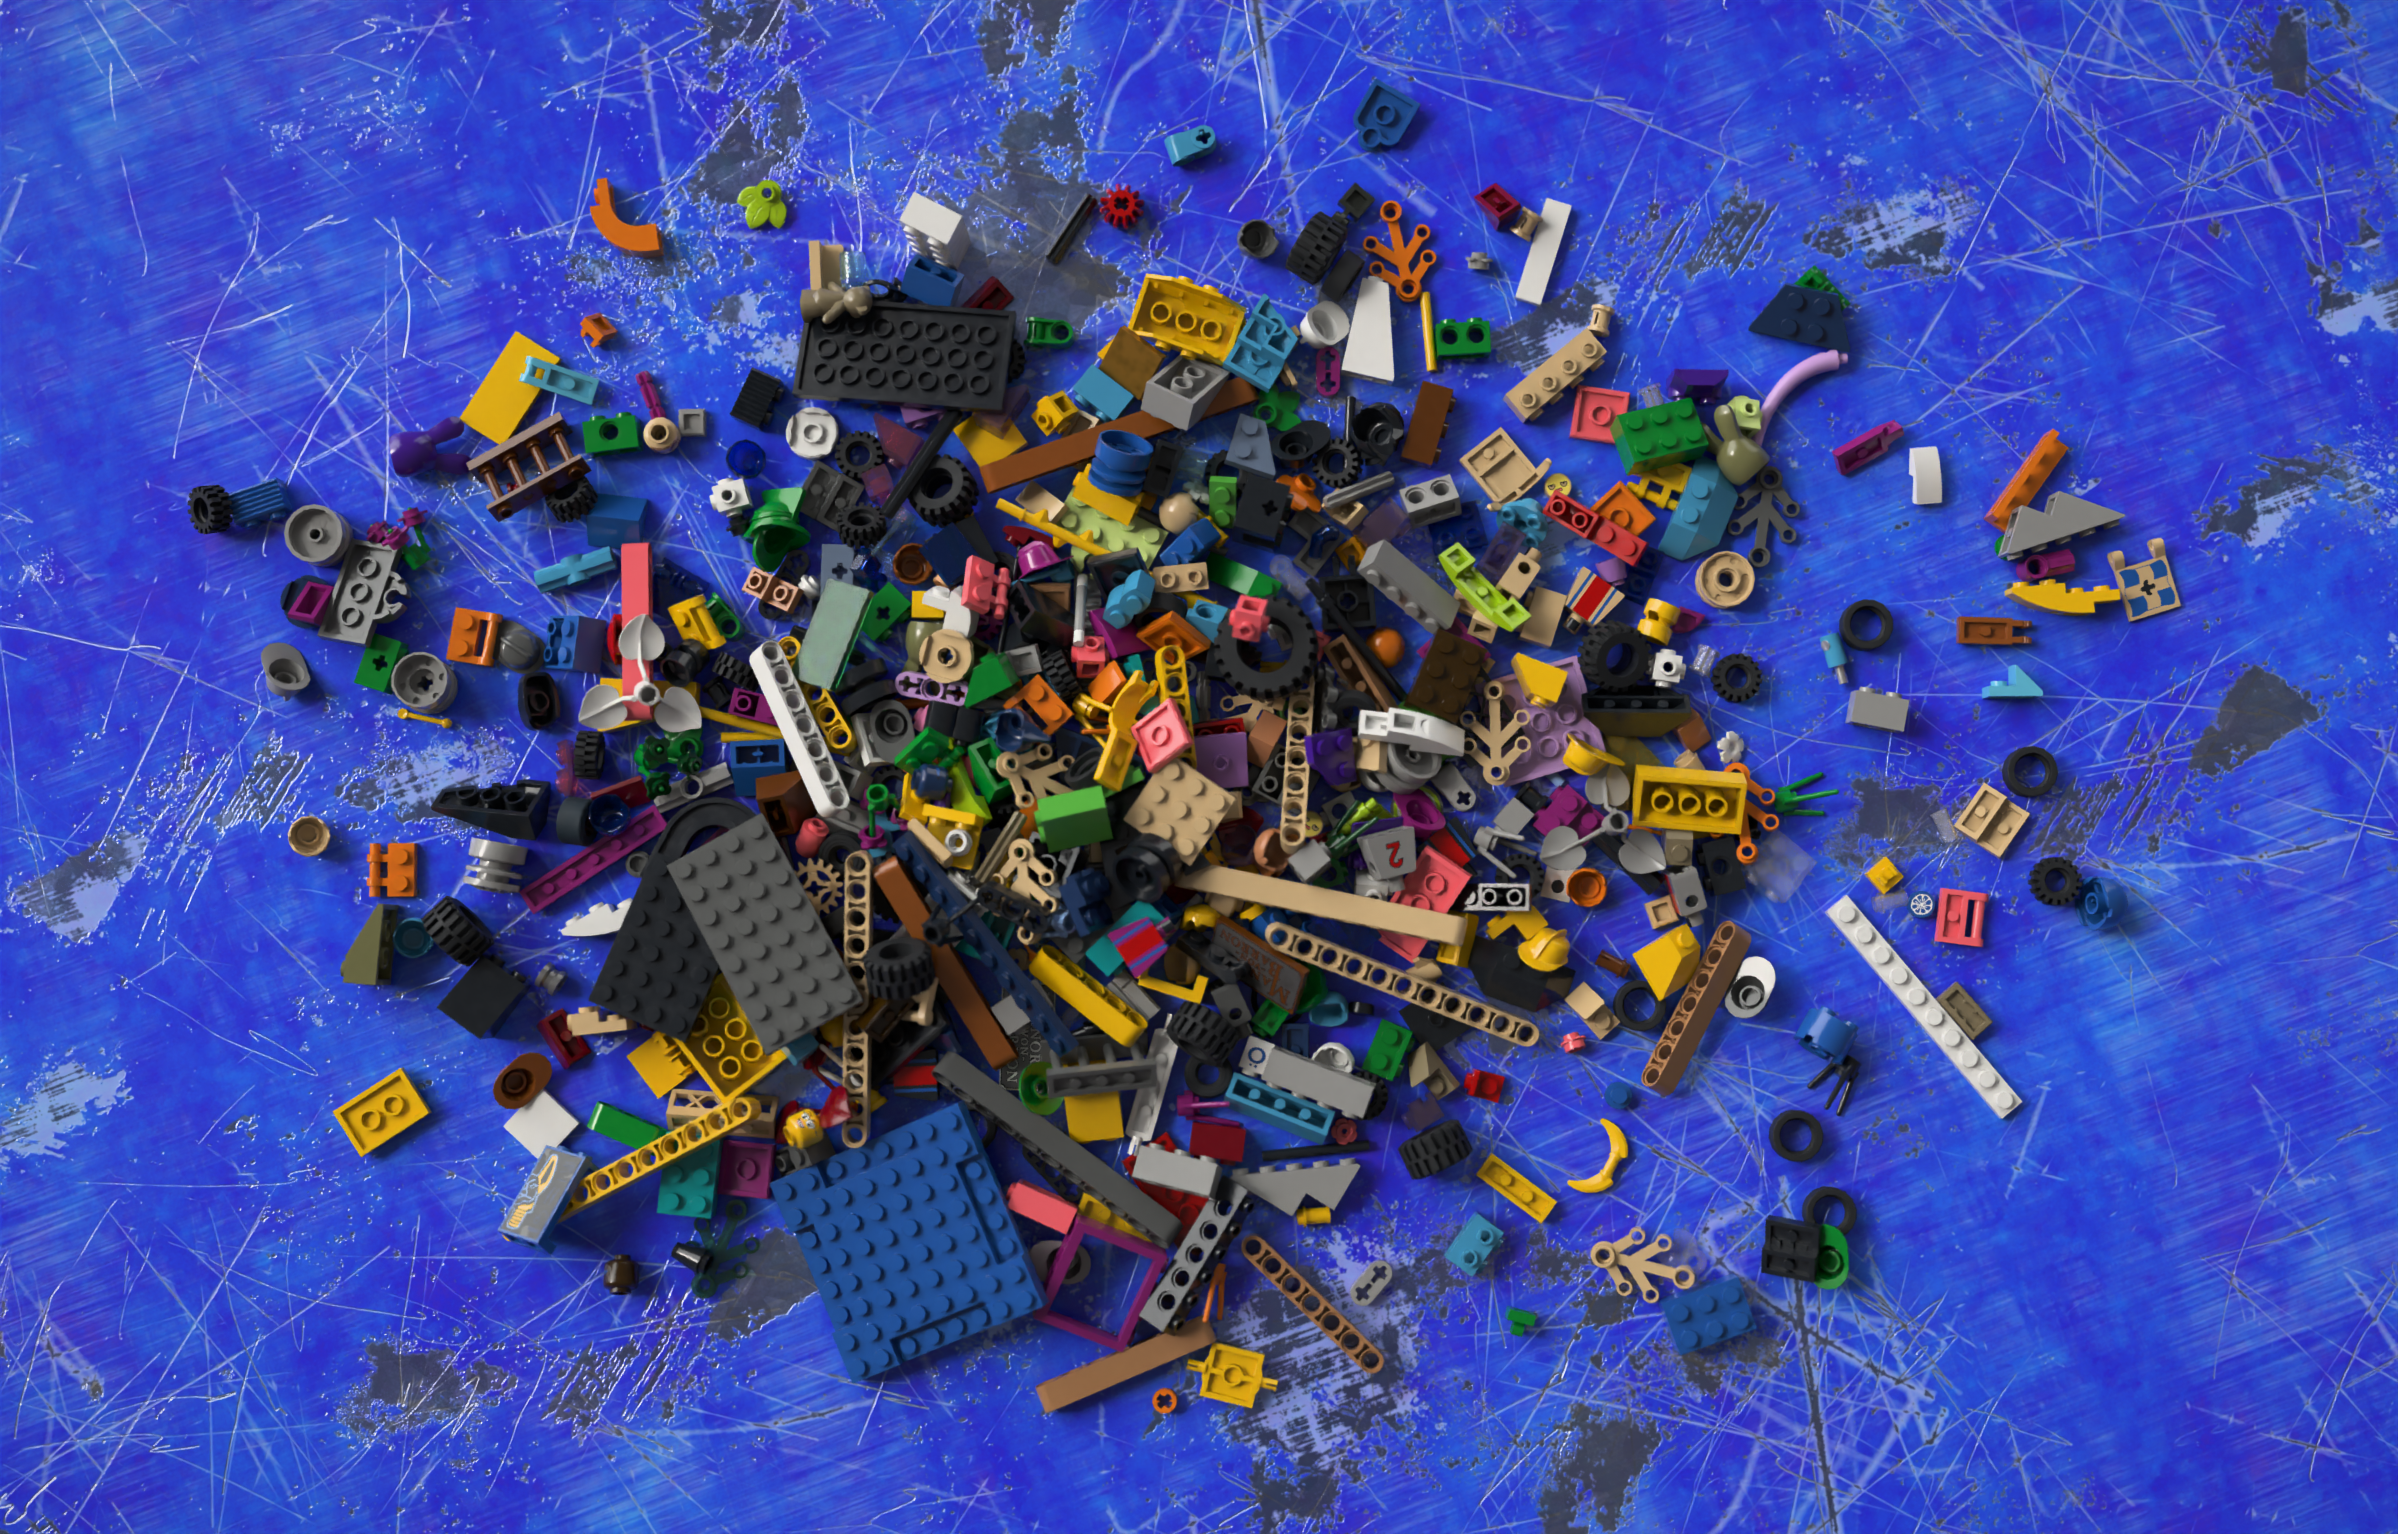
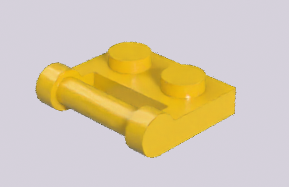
M704 594L667 608L683 640L687 638L695 639L702 643L707 650L715 649L727 643L724 635H720L705 605L706 598Z

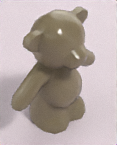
M829 282L827 285L828 290L821 288L818 290L805 289L801 291L800 309L805 323H809L813 318L821 316L823 317L822 322L824 324H830L845 310L852 317L860 318L861 315H866L870 311L873 303L869 286L852 287L845 291L837 283Z

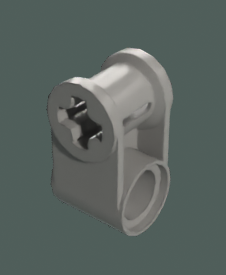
M1448 761L1430 781L1457 811L1466 812L1474 806L1476 795L1457 768ZM1457 794H1469V805L1466 806L1464 803L1459 805L1457 803L1459 799Z

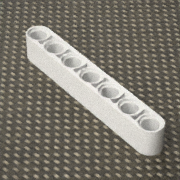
M766 641L750 655L751 667L816 810L821 816L832 818L848 806L850 801L849 794L781 646L774 641Z

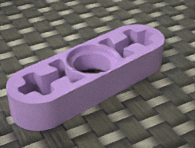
M906 671L900 673L895 679V687L898 693L903 696L923 700H936L956 706L964 705L969 683L961 680L948 683V688L946 683L937 682L940 685V693L937 696L929 694L927 685L930 681L934 680L925 673ZM910 677V682L921 683V686H913L906 690L907 686L902 684V681ZM960 686L965 696L958 700L956 694H946L947 689L956 690Z

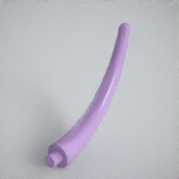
M1835 349L1829 350V352H1821L1805 359L1789 370L1774 386L1760 410L1762 412L1761 429L1751 439L1761 447L1768 424L1785 397L1805 380L1823 372L1838 370L1839 364L1848 363L1847 353L1838 354Z

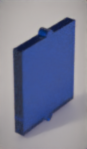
M953 522L938 534L933 533V538L918 549L947 586L962 574L965 575L967 558L972 555L981 558Z

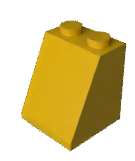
M1105 1059L1090 1061V1065L1106 1063ZM1079 1062L1063 1064V1068L1079 1066ZM1120 1091L1064 1097L1069 1137L1079 1144H1086L1093 1140L1104 1139L1106 1141H1113L1124 1137Z

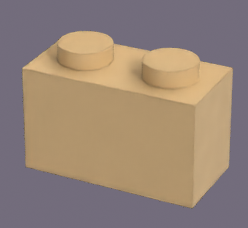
M1536 586L1533 592L1528 591L1524 606L1528 607L1527 612L1531 615V618L1515 630L1520 632L1518 640L1546 649L1550 648L1567 596Z

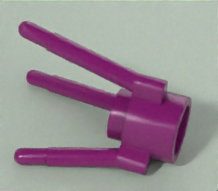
M1184 1090V1095H1177L1179 1117L1186 1116V1120L1240 1126L1238 1121L1195 1114L1200 1113V1108L1229 1107V1101L1200 1102L1199 1097H1194L1196 1095L1191 1090Z

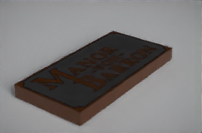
M1220 916L1217 919L1211 941L1217 946L1222 947L1238 961L1245 960L1250 964V974L1240 978V981L1287 1012L1295 1013L1298 1010L1310 970L1284 953L1274 949L1271 945L1226 916Z

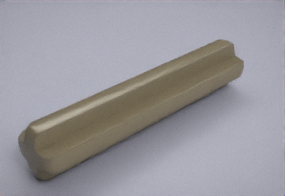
M1020 811L1013 813L975 874L977 880L984 884L989 881L1007 853L1011 843L1027 821L1028 817Z

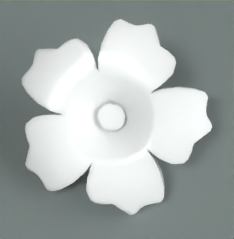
M1192 480L1183 484L1182 490L1187 491L1193 496V502H1197L1199 499L1201 503L1209 504V488L1204 486L1203 483Z
M1734 731L1726 732V738L1723 737L1717 742V748L1723 750L1720 753V761L1724 763L1738 762L1742 756L1740 751L1744 749L1743 739L1739 738Z

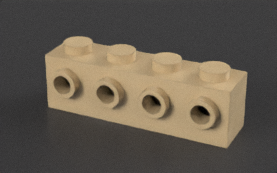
M1586 328L1506 393L1503 400L1522 423L1528 419L1533 422L1544 413L1541 408L1549 402L1551 405H1554L1564 396L1562 393L1564 389L1569 385L1573 389L1585 379L1582 375L1589 369L1592 372L1597 370L1605 362L1602 358L1606 355L1607 351L1589 329Z

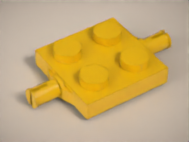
M1219 1342L1211 1344L1210 1352L1205 1362L1189 1358L1186 1370L1202 1373L1200 1396L1248 1408L1253 1407L1255 1395L1260 1387L1276 1391L1278 1380L1262 1377L1264 1353Z

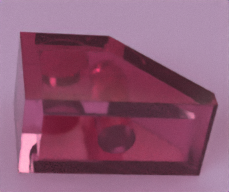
M875 413L873 418L883 453L889 458L887 463L899 470L902 467L908 468L924 445L923 438Z

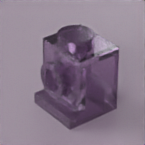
M1428 1091L1424 1094L1427 1099L1422 1101L1421 1098H1417L1407 1105L1409 1110L1400 1116L1408 1130L1413 1127L1416 1132H1419L1444 1116L1431 1092Z

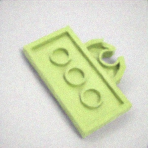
M1073 486L1064 502L1069 509L1056 525L1078 536L1090 529L1093 531L1094 544L1111 552L1138 547L1149 570L1169 532L1138 516L1133 519L1129 526H1126L1072 497L1076 488ZM1074 545L1071 547L1070 556L1074 555L1071 558V563L1081 573L1084 570V561L1094 555Z

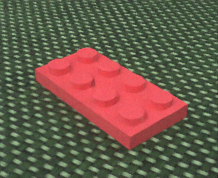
M1427 845L1416 860V870L1408 873L1404 878L1405 889L1395 892L1389 902L1447 914L1472 875ZM1371 928L1369 931L1370 935L1412 964L1414 963L1412 959L1418 957L1428 942L1426 939Z

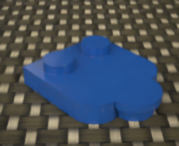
M1375 78L1353 116L1354 126L1359 131L1358 143L1360 147L1365 151L1374 152L1380 149L1382 145L1385 147L1397 145L1421 104Z

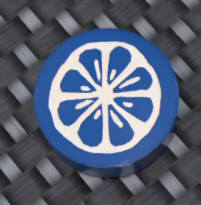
M1916 891L1907 898L1906 908L1912 916L1925 918L1934 911L1935 901L1928 892Z

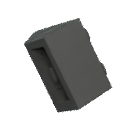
M1277 743L1252 791L1282 808L1286 747ZM1294 758L1291 760V763L1298 766L1302 765L1304 760ZM1310 766L1307 802L1322 776L1318 770H1313ZM1293 783L1289 786L1293 791H1299L1303 788L1298 783ZM1298 809L1289 810V812L1296 816L1301 814Z

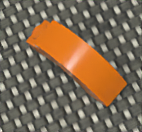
M607 178L596 179L598 188H594V197L596 204L600 205L590 206V212L595 225L602 235L615 248L626 254L645 258L664 256L661 230L657 224L632 226L620 221L616 214L613 185Z

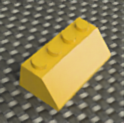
M1636 765L1633 786L1632 826L1741 835L1747 781L1744 773Z

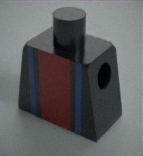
M1457 817L1451 819L1442 829L1435 832L1425 842L1415 848V851L1420 855L1424 848L1429 845L1470 873L1472 876L1469 881L1478 875L1477 871L1469 863L1477 855V852Z
M938 1050L921 1051L884 1085L894 1084V1096L931 1101L940 1100V1084L931 1074L932 1070L939 1063Z

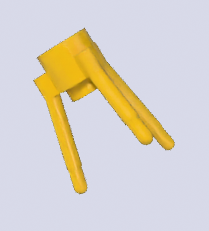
M1084 692L1077 695L1072 704V710L1077 713L1075 719L1081 722L1086 729H1094L1086 720L1087 718H1095L1100 710L1109 714L1113 711L1112 707L1094 700ZM1135 719L1133 724L1135 725L1139 721ZM1092 735L1105 748L1106 742L1100 735Z

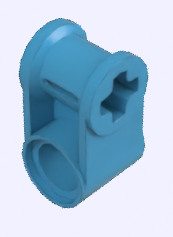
M1206 125L1173 134L1164 140L1174 167L1185 165L1195 159L1213 153L1217 145L1215 132ZM1205 136V138L1208 140V143L1203 144L1200 138Z

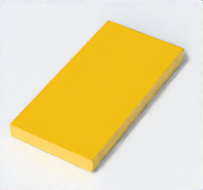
M515 331L460 416L463 423L497 444H501L514 436L543 391L541 388L519 381L521 373H525L527 356L557 366L562 361L559 357ZM537 368L535 378L542 380L545 370Z

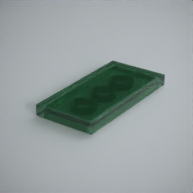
M828 578L792 667V672L797 681L836 692L874 592Z

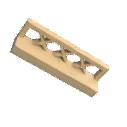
M672 1088L666 1112L668 1130H676L723 1104L712 1091ZM744 1094L742 1097H753L761 1105H771L770 1113H761L758 1119L728 1135L775 1139L779 1097ZM677 1098L689 1099L691 1101L685 1107L675 1106ZM708 1100L715 1101L718 1104L712 1109L702 1106ZM744 1103L743 1105L745 1107L742 1108V1113L744 1116H746L748 1113V1107ZM722 1115L719 1118L721 1128L725 1125V1119ZM699 1127L697 1128L696 1133H702Z

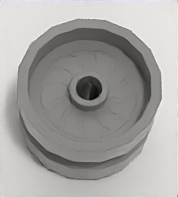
M316 504L302 506L293 512L286 522L284 531L285 542L291 553L300 560L319 567L334 566L343 561L351 539H354L352 527L345 517L325 506Z
M1387 742V773L1380 774L1376 771L1374 773L1381 784L1388 790L1400 795L1411 794L1437 774L1441 768L1442 755L1410 750L1409 744Z

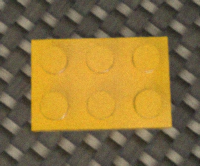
M404 1067L396 1070L333 1111L360 1157H364L432 1113Z

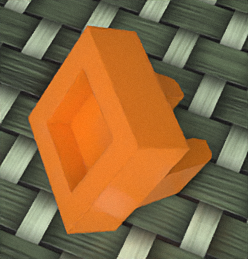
M601 313L586 316L580 323L582 326L580 335L582 337L591 335L593 338V342L590 344L592 348L612 339L618 332Z

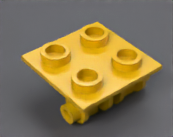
M656 1031L650 1039L627 1055V1058L658 1099L696 1071L672 1037Z

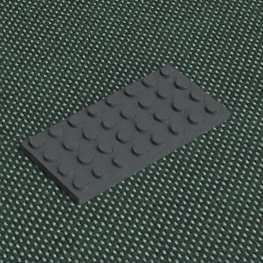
M763 813L667 865L672 878L766 1055L773 1054L865 1002Z

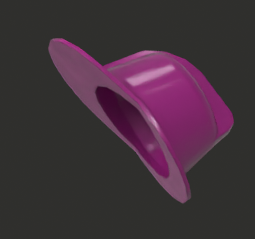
M1043 541L1031 542L1018 552V562L1023 574L1018 579L1034 575L1049 565L1072 558L1074 555L1060 559L1047 543Z
M1418 789L1411 794L1405 795L1393 792L1394 801L1402 812V826L1414 827L1415 837L1420 842H1425L1434 831H1438L1445 826L1444 816L1422 790Z

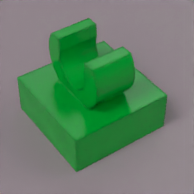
M1507 1306L1505 1317L1507 1320L1512 1321L1510 1327L1511 1334L1522 1337L1525 1324L1534 1326L1536 1315L1530 1311Z

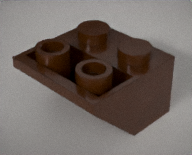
M799 770L756 778V800L760 813L764 814L776 837L797 833L806 819L817 815L818 811Z

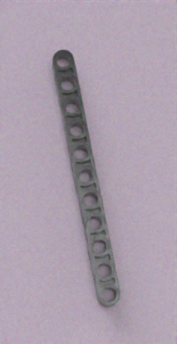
M947 1051L932 1070V1076L939 1083L1159 1247L1168 1249L1182 1230L1183 1224L1177 1217L1039 1114L1030 1112L1023 1102L957 1053Z

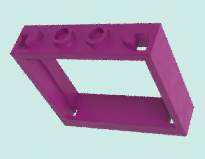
M1076 1213L1042 1285L1049 1302L1045 1306L1032 1311L1033 1318L1123 1352L1126 1345H1130L1134 1339V1327L1137 1321H1142L1143 1319L1139 1314L1144 1308L1148 1297L1151 1296L1157 1286L1156 1280L1159 1273L1163 1274L1167 1268L1169 1259L1165 1249L1155 1243ZM1084 1233L1153 1259L1118 1336L1049 1310Z

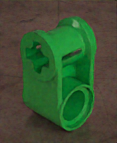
M1027 317L1025 320L1028 327L1027 337L1023 341L1024 346L1031 348L1068 349L1075 342V333L1067 321L1050 320L1040 317ZM1062 329L1069 331L1066 339H1056L1058 331Z
M713 592L712 598L705 605L720 635H724L725 639L731 642L742 639L745 634L743 622L730 610L731 608L716 592ZM735 622L737 626L735 632L726 634L725 628L727 624Z

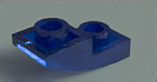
M1648 546L1637 566H1630L1627 577L1624 580L1625 583L1620 590L1625 595V599L1642 606L1645 604L1664 558V552Z

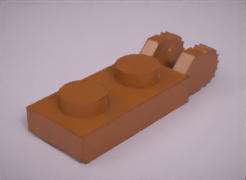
M1957 617L1956 644L2003 646L2032 644L2031 637H2012L2013 628H2032V621L2013 620V618Z

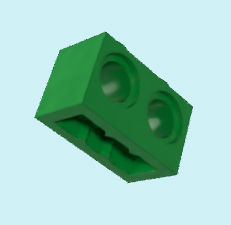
M1475 317L1467 319V322L1456 323V319H1444L1440 321V324H1436L1434 333L1437 361L1489 358L1491 354L1489 321H1483L1482 318ZM1478 332L1483 340L1480 343H1474L1469 339V334ZM1447 333L1453 334L1456 342L1454 344H1446L1442 336Z

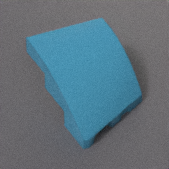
M1266 294L1262 295L1252 311L1250 319L1238 336L1222 367L1269 393L1295 347L1298 338L1292 329L1286 326L1284 318L1280 313L1276 312L1270 303V298Z

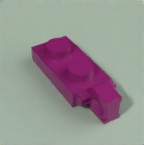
M1892 420L1869 430L1833 450L1832 454L1837 471L1841 475H1845L1889 451L1888 446L1891 442L1904 435L1902 426L1895 420Z

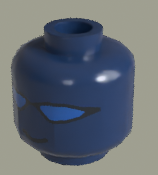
M925 763L919 769L915 768L911 780V789L915 790V794L919 798L940 801L946 793L950 794L953 779L949 777L948 770L945 767Z

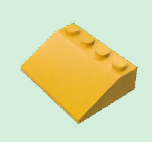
M723 972L717 976L688 1043L672 1037L723 1105L733 1099L742 1097L788 1058L781 1049L769 1056L766 1055Z

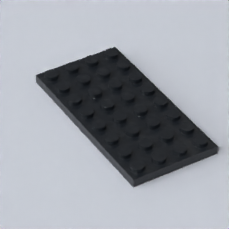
M873 301L870 311L866 315H861L860 318L852 317L845 310L830 324H824L822 322L823 317L821 316L813 318L809 323L804 322L792 392L794 398L1003 414L1017 319L1016 311Z

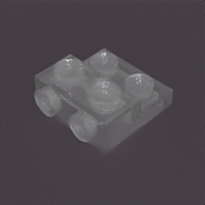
M1777 829L1771 832L1757 848V861L1749 866L1743 865L1741 869L1745 872L1744 878L1754 886H1757V884L1762 886L1766 890L1765 896L1777 904L1778 901L1780 903L1788 901L1803 883L1802 880L1818 862Z

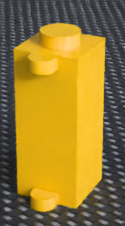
M1088 463L1084 472L1079 471L1072 485L1076 488L1072 497L1129 526L1137 516L1146 494L1141 492L1136 496H1118L1096 488L1088 480L1091 464Z

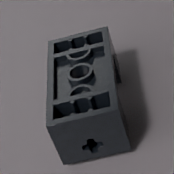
M1248 474L1233 523L1232 541L1273 553L1274 547L1280 548L1284 535L1283 530L1285 523L1288 522L1291 512L1290 507L1294 497L1293 494L1289 493L1291 486Z

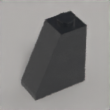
M1018 579L1008 592L1007 599L1009 600L1008 609L1019 630L1069 651L1071 646H1073L1075 615L1024 581Z

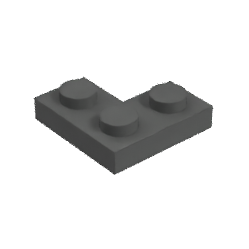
M1308 507L1301 512L1297 511L1287 526L1308 542L1292 563L1311 578H1314L1346 535Z

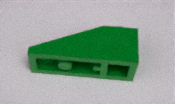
M1210 552L1206 560L1208 580L1239 596L1252 597L1258 595L1259 598H1265L1267 594L1274 595L1277 598L1282 588L1281 582L1213 552Z

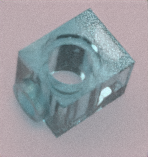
M1184 448L1176 471V478L1202 484L1209 454Z

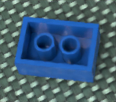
M1733 1273L1657 1300L1674 1350L1680 1356L1757 1329L1739 1277Z

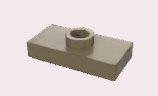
M1956 981L1936 998V1001L1971 1040H1974L1993 1023Z

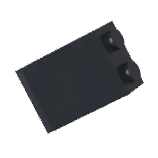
M494 953L491 956L481 955L437 1008L479 1039L494 1038L532 985L526 982L527 977L516 969L511 971L505 967L506 961Z

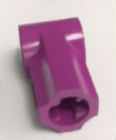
M2069 549L2033 555L2021 560L2017 564L2016 574L2022 581L2032 582L2037 579L2073 572L2075 565L2074 556ZM2029 562L2036 567L2035 575L2028 569Z

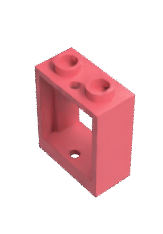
M1020 1179L1018 1183L1013 1182L1005 1197L1009 1201V1209L1064 1234H1067L1079 1207V1204L1066 1201L1061 1196L1024 1179Z

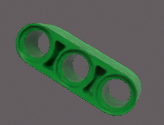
M597 1101L587 1124L588 1128L637 1150L665 1136L668 1131L661 1126L602 1101Z

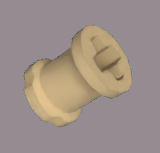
M1523 207L1522 215L1515 226L1510 227V230L1529 242L1531 240V233L1538 222L1543 221V218L1530 209Z
M1594 304L1591 308L1593 311L1591 323L1587 328L1594 336L1608 337L1610 333L1608 327L1611 316L1615 314V309L1605 305Z

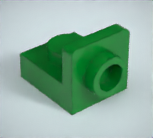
M1266 998L1253 1019L1249 1022V1025L1252 1026L1253 1033L1260 1038L1268 1037L1271 1039L1289 1012Z

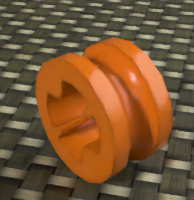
M1161 1388L1156 1391L1152 1400L1153 1407L1160 1413L1171 1412L1177 1404L1175 1392L1169 1388ZM1160 1394L1162 1396L1169 1394L1172 1397L1169 1402H1172L1170 1407L1167 1405L1159 1406L1158 1402H1160V1399L1157 1398Z

